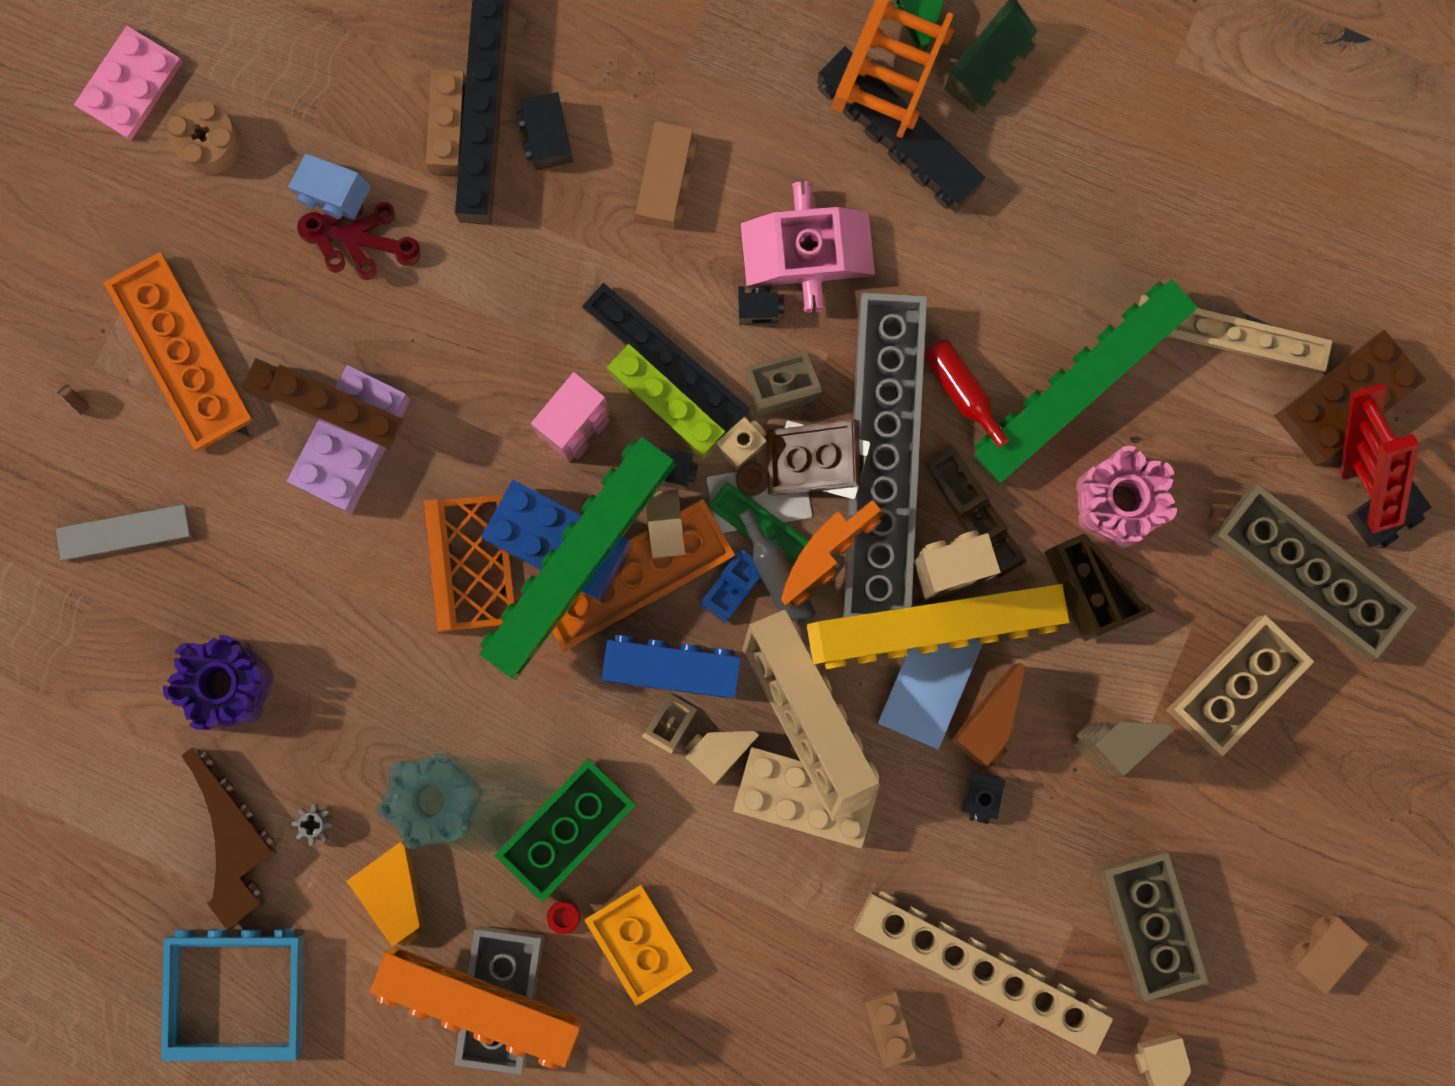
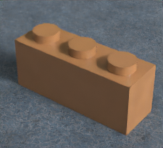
M431 69L426 166L431 175L458 176L466 83L464 71Z
M654 122L635 212L636 222L674 230L676 220L682 221L685 202L680 201L682 189L688 190L692 171L687 170L689 158L695 159L698 140L693 139V128Z

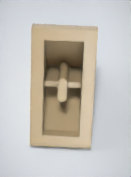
M679 491L656 492L647 504L652 558L685 555Z
M669 693L642 737L672 754L698 709Z

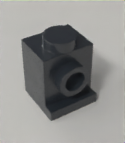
M738 286L739 325L778 324V314H784V295H778V292H771V289L767 287L753 288L750 293H745V286Z
M969 773L962 812L970 814V821L989 824L990 818L998 819L1006 780ZM983 793H987L990 796V803L986 806H982L979 803V796Z

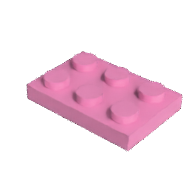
M126 25L74 105L131 141L183 61L178 56Z

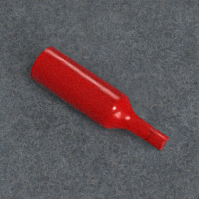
M943 339L930 346L924 352V362L961 414L967 419L980 423L998 448L1006 445L1009 439L992 416L990 396L950 341Z

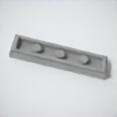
M185 504L55 528L61 561L192 537L188 509Z

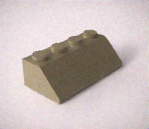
M1095 722L1094 724H1087L1076 734L1079 740L1073 746L1099 775L1124 776L1175 729L1170 724Z

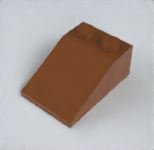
M1022 663L1012 665L950 739L954 745L979 766L997 765L1008 751L1004 746L1010 739L1026 666Z

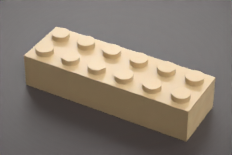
M782 610L749 624L742 651L833 822L868 806L879 785V774L874 764L867 762L862 752L863 744L856 733H852L847 725L848 719L843 706L836 704L833 699L829 680L825 675L821 676L816 664H813L811 649L809 646L805 647L800 638L801 630L797 621L794 618L790 619L786 610Z

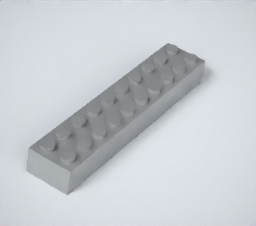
M861 293L859 300L853 419L859 420V438L869 441L870 447L861 476V486H858L855 499L849 498L848 519L872 500L881 509L883 515L879 517L881 523L870 533L865 534L862 531L853 539L855 541L854 546L846 552L842 618L909 608L912 605L927 296Z

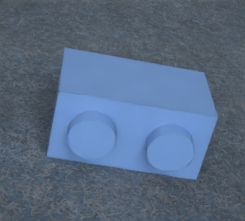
M305 153L288 188L298 196L297 202L307 208L314 209L315 206L323 208L322 210L326 214L336 219L344 216L354 220L371 186L359 173Z

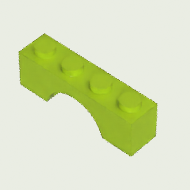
M628 344L606 367L608 374L618 384L651 409L702 460L715 449L716 442L725 435V431L631 345Z

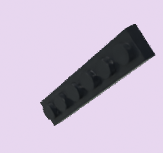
M604 282L582 306L583 310L625 346L631 345L726 433L750 411L746 404Z

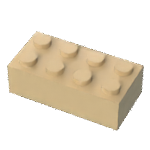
M978 530L964 533L954 539L955 541L951 542L950 545H946L945 540L926 545V548H923L916 555L917 559L914 561L913 575L922 602L984 584L1001 573L988 533L980 536Z
M1267 615L1256 617L1166 711L1213 757H1223L1314 661Z
M751 747L733 812L862 849L880 784L868 806L832 822L801 761Z

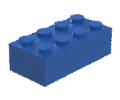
M512 479L481 538L541 571L544 568L541 565L543 558L552 548L558 549L564 541L561 535L572 521L577 523L581 515ZM622 537L582 593L602 603L632 547L629 540Z
M615 635V641L607 640L602 680L604 682L735 699L740 657H734V650L715 648L714 654L701 652V646L681 644V650L669 648L667 641L648 639V645L636 644L637 639L635 637Z

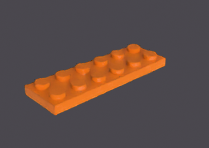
M158 252L103 282L194 451L198 452L254 421L163 253Z
M704 499L681 511L685 555L652 558L648 529L629 540L632 547L602 603L581 592L553 630V634L563 652L570 650L735 557L733 550Z

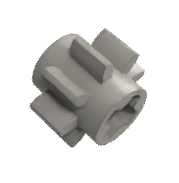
M312 804L309 813L305 809L299 808L298 813L301 815L299 821L291 822V825L298 826L299 833L296 839L308 837L309 846L315 845L317 836L321 840L327 841L329 837L325 832L328 828L335 827V824L329 823L327 818L331 811L318 812V804ZM313 818L314 821L320 822V828L314 829V831L311 827H307V821L313 820Z

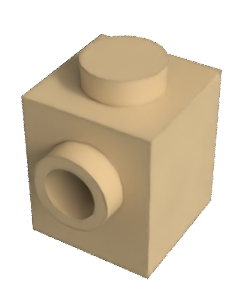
M744 417L716 442V448L738 471L766 446L767 441L764 436L767 433L757 421L753 420L750 423Z

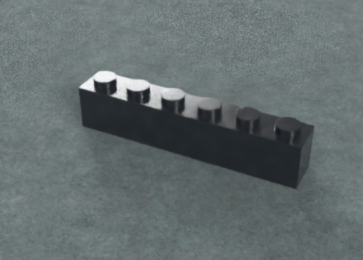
M846 46L818 73V89L829 100L834 98L853 54ZM865 74V77L858 75L855 84L860 86V90L902 108H908L909 105L882 80ZM848 102L846 103L843 114L852 122L857 120L865 127V134L874 143L878 144L881 142L889 150L887 153L896 164L900 166L904 164L912 171L911 176L915 182L922 187L928 186L935 193L934 198L945 209L950 207L956 213L982 186L985 176L920 115L913 130L906 128L903 137L900 138L896 134L901 121L856 102L853 105Z

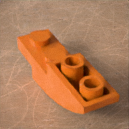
M873 500L847 521L837 511L812 536L792 567L781 598L785 606L788 608L793 604L796 608L801 606L812 596L809 591L819 583L822 587L827 585L838 575L835 570L840 565L833 558V555L836 552L839 555L844 554L854 546L855 541L853 539L862 531L868 534L881 523L879 517L883 515V512Z

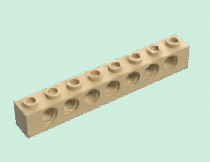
M880 891L878 896L870 893L853 927L856 932L1096 1055L1113 1021V1018L1105 1013L1107 1010L1106 1006L1090 998L1087 1004L1076 999L1077 991L1061 983L1058 984L1057 988L1045 983L1046 975L1030 967L1027 973L1016 968L1017 960L999 952L997 957L985 952L988 947L986 944L972 937H969L967 942L956 937L957 929L941 921L938 926L927 922L928 915L912 906H910L908 911L896 906L898 899L883 891ZM891 915H899L903 920L902 928L895 933L888 932L885 928V922ZM922 930H928L932 934V942L926 948L917 947L915 943L917 933ZM951 946H959L962 950V957L956 963H948L945 959V952ZM982 961H988L992 967L990 975L983 979L977 978L975 975L977 964ZM1011 977H1019L1021 980L1020 990L1014 994L1007 993L1005 990L1006 981ZM1042 992H1048L1051 996L1050 1005L1045 1009H1037L1035 1005L1037 995ZM1071 1008H1079L1081 1012L1080 1020L1073 1025L1067 1024L1065 1020L1067 1011Z

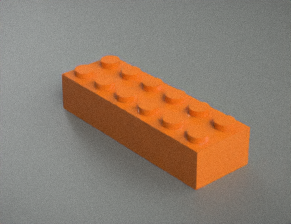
M394 947L384 953L370 989V993L377 995L376 1001L390 1007H396L397 1003L410 1008L408 1013L415 1017L428 1020V1017L432 1016L442 1020L440 1025L446 1029L460 1032L461 1028L473 1032V1038L480 1042L492 1045L493 1041H497L507 1045L505 1049L507 1052L520 1057H525L526 1053L539 1058V1064L557 1070L558 1065L565 1068L584 1022V1019L398 947Z

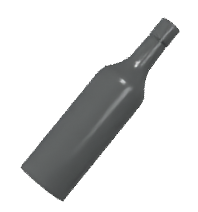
M751 509L741 513L739 516L753 542V563L778 611L786 610L790 619L794 618L798 625L807 621L816 614L809 599L797 608L794 604L788 608L781 601L785 584L792 570V565L783 548L765 536Z

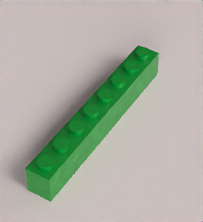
M1172 279L1165 285L1161 281L1156 283L1146 293L1149 299L1139 307L1135 302L1121 315L1124 321L1118 327L1114 328L1110 324L1096 337L1100 343L1092 350L1087 346L1084 347L1072 358L1076 363L1067 372L1061 368L1048 380L1051 386L1041 394L1037 389L1023 402L1026 408L1019 415L1011 412L999 423V426L1009 439L1006 445L998 448L989 434L985 435L974 445L978 451L973 457L998 485L1198 309L1194 302Z
M640 437L637 443L631 441L621 455L624 460L617 470L612 467L607 472L601 482L604 487L597 496L592 494L584 503L581 509L584 514L577 523L572 521L561 535L564 541L557 550L552 548L543 558L541 565L544 568L537 577L532 575L525 582L521 589L523 596L516 605L511 603L500 617L503 623L497 631L491 630L482 640L480 646L483 649L479 655L511 679H518L676 466L672 458L643 437Z

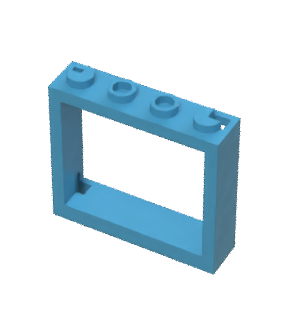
M194 929L175 930V935L164 938L161 1061H296L302 1057L304 935H294L295 929H275L274 935H261V929H242L241 935H228V930L210 929L208 930V935H195ZM291 946L289 1042L180 1043L182 947Z

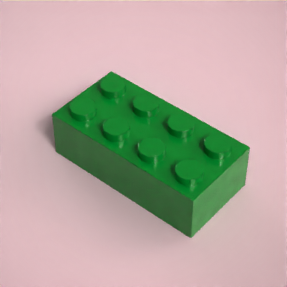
M588 758L494 856L541 902H544L630 813L637 803L591 758Z

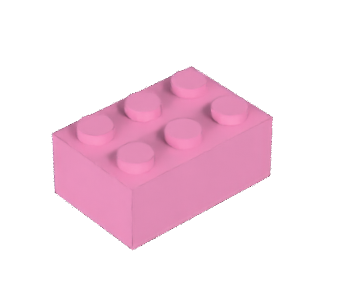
M573 372L531 422V425L543 442L570 462L573 457L578 460L585 453L590 445L587 441L594 432L599 435L610 422L608 418L610 411L605 397Z

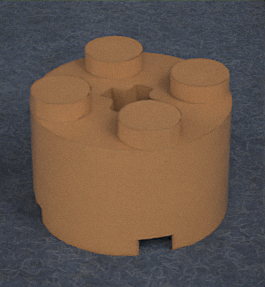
M208 100L189 103L180 108L167 122L168 141L171 149L189 169L207 175H215L226 171L235 163L239 146L241 147V136L236 125L217 105ZM206 136L207 140L202 142V138Z

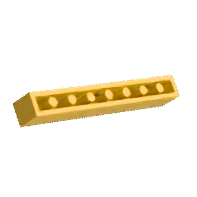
M1063 584L818 621L806 625L813 664L825 663V668L831 669L846 666L845 659L856 658L857 664L877 661L876 654L887 653L888 659L908 656L907 649L918 648L919 654L939 651L938 644L948 643L949 649L969 646L968 640L978 638L979 644L999 641L998 635L1008 633L1009 639L1028 637V630L1038 628L1039 635L1058 632L1057 625L1069 623Z

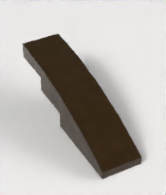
M955 448L949 449L926 463L931 475L967 533L978 530L979 536L989 534L1001 572L996 577L999 579L1026 562L1025 556L1008 534L1006 525L990 504L988 495Z

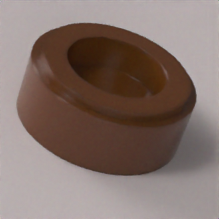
M64 385L56 392L80 415L89 408V404L69 385Z
M745 464L737 472V487L747 496H758L768 486V473L759 464Z

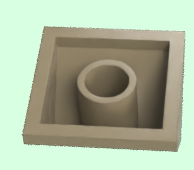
M807 351L745 368L758 417L817 401L821 398L822 389Z

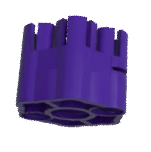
M219 635L220 639L213 638L208 643H183L176 649L175 653L180 654V658H174L177 673L169 677L167 681L170 683V686H163V694L166 700H172L171 703L184 709L186 720H192L189 724L192 728L198 730H221L225 727L255 722L262 715L263 705L266 701L269 687L273 682V672L268 665L263 663L262 659L251 649L245 640ZM226 670L231 677V688L224 697L220 698L213 693L211 681L217 672Z

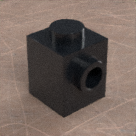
M661 447L660 450L672 458L676 464L662 483V486L687 491L688 482H695L698 464L693 463V454Z

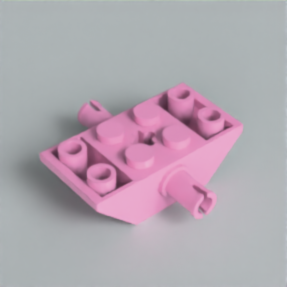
M801 181L792 184L795 211L773 212L741 223L746 287L802 284L804 312L812 313V299L815 301V312L825 310L821 282L875 276L869 212L843 207L814 209L813 183L811 181H804L803 195ZM809 241L810 245L815 248L812 251H806L802 248L804 242Z

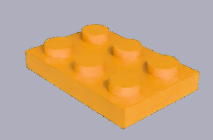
M642 884L584 919L635 1006L693 971Z

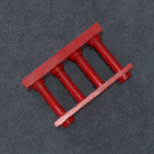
M1384 383L1373 387H1364L1351 393L1340 468L1342 479L1357 475L1368 493L1371 503L1367 524L1373 534L1404 524L1419 449V442L1414 434L1396 437L1382 413L1386 394Z

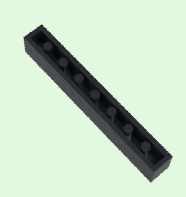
M472 0L455 214L460 223L492 225L510 0Z

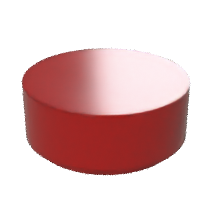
M560 900L554 903L547 913L549 927L558 934L571 933L578 927L581 920L578 906L569 900Z

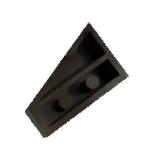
M1085 533L1045 551L1058 584H1063L1065 599L1084 641L1098 637L1155 612L1149 604H1145L1132 590L1133 586L1127 580L1124 581L1113 569V564Z

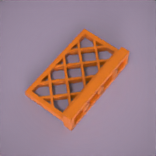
M502 494L448 500H424L423 507L437 633L500 626L503 620L495 619L485 609L496 596L506 603L507 607L514 603L509 554L500 549L492 558L478 546L483 540L481 536L474 543L460 532L471 517L486 529L488 524L474 513L482 504L496 503L497 509L503 498ZM467 505H476L472 511L466 507ZM458 506L468 514L457 529L446 521V507ZM447 528H449L452 532H454V533L449 537V539H448V536H447ZM456 535L471 546V549L461 561L449 553V544ZM474 550L490 561L479 575L463 564ZM500 554H502L503 566L496 561ZM450 559L457 564V566L452 570V572ZM492 564L504 572V581L497 590L482 579V576ZM460 567L475 579L465 593H462L452 583V576ZM477 582L493 593L482 608L467 597ZM504 586L506 591V598L501 593H499ZM454 592L460 596V599L456 602V604L454 601ZM463 600L479 611L471 622L457 623L455 609ZM481 614H483L486 618L489 619L476 621Z

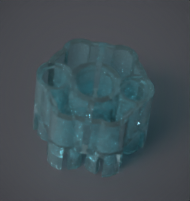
M434 754L432 757L416 761H399L390 768L389 772H392V777H389L390 787L381 799L383 802L377 805V812L381 819L385 818V822L394 825L398 829L400 839L405 840L403 844L405 847L419 849L431 844L446 841L453 842L464 838L469 833L471 821L475 815L477 803L481 799L482 791L480 785L460 766L454 756L450 754ZM429 786H436L444 795L445 803L443 809L437 815L427 814L420 806V795Z

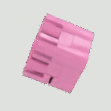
M1134 446L1122 447L1107 460L1096 467L1093 466L1080 476L1076 484L1080 512L1079 524L1081 528L1088 533H1094L1096 536L1111 542L1119 548H1126L1143 540V537L1151 531L1170 522L1177 513V508L1171 507L1175 501L1168 491L1173 483V479H1170L1174 475L1173 468L1167 462L1161 465V461H1147L1141 451L1134 453L1136 448ZM1115 487H1125L1133 493L1135 505L1130 512L1123 511L1115 505L1113 500V490Z

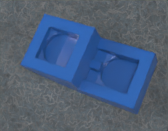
M740 549L700 603V606L725 624L761 578L753 563L752 556L743 549Z

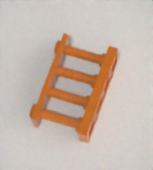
M875 0L830 108L842 113L847 102L852 105L854 102L901 121L896 136L902 138L906 128L913 130L919 117L920 111L916 110L915 107L941 44L947 47L955 28L949 26L954 14L948 12L942 26H939L895 7V3L890 0ZM883 19L888 22L891 19L936 38L931 53L929 54L884 35L883 30L878 28L881 20ZM877 46L925 66L919 82L871 62L872 58L867 56L870 47L875 49ZM865 74H868L912 93L913 96L908 108H902L860 90V86L855 84L858 75L865 77Z

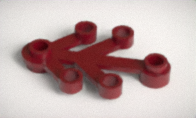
M388 202L378 203L374 213L344 228L335 226V224L347 217L341 216L340 219H336L328 214L322 215L317 212L303 215L297 223L299 236L304 241L317 245L325 258L327 269L334 273L340 272L345 268V258L342 252L334 250L328 238L342 242L356 265L358 276L363 280L374 278L377 269L374 260L366 257L360 246L393 253L398 263L404 266L416 264L421 257L420 245L414 238L403 237L399 240L365 233L381 224H389L394 220V208ZM362 203V205H361V207H360V209H359V211H358L356 217L359 216V215H361V214L363 213V210H364L363 203ZM383 210L390 212L387 216L379 214ZM312 224H318V227L315 229L308 228ZM412 246L410 251H403L401 248ZM334 258H338L341 260L338 264L335 265L329 263ZM364 266L372 267L368 272L361 271V268Z

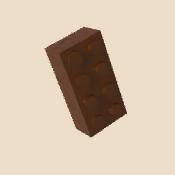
M1384 329L1281 409L1274 417L1316 466L1329 459L1344 446L1351 393L1364 387H1373L1384 383L1386 394L1382 413L1385 414L1425 382L1426 379Z

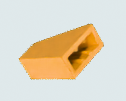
M405 840L399 842L346 881L392 947L400 942L403 947L420 936L417 929L424 925L410 846Z

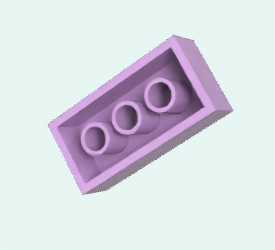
M349 365L346 366L335 387L339 391L400 418L403 417L411 401L405 393ZM318 421L287 482L352 515L386 448Z

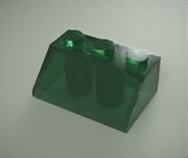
M1008 0L950 70L944 90L973 113H975L980 105L983 108L989 105L997 94L994 88L1000 81L1006 84L1016 71L1013 65L1020 57L1026 60L1037 45L1033 41L1038 31L1017 0Z

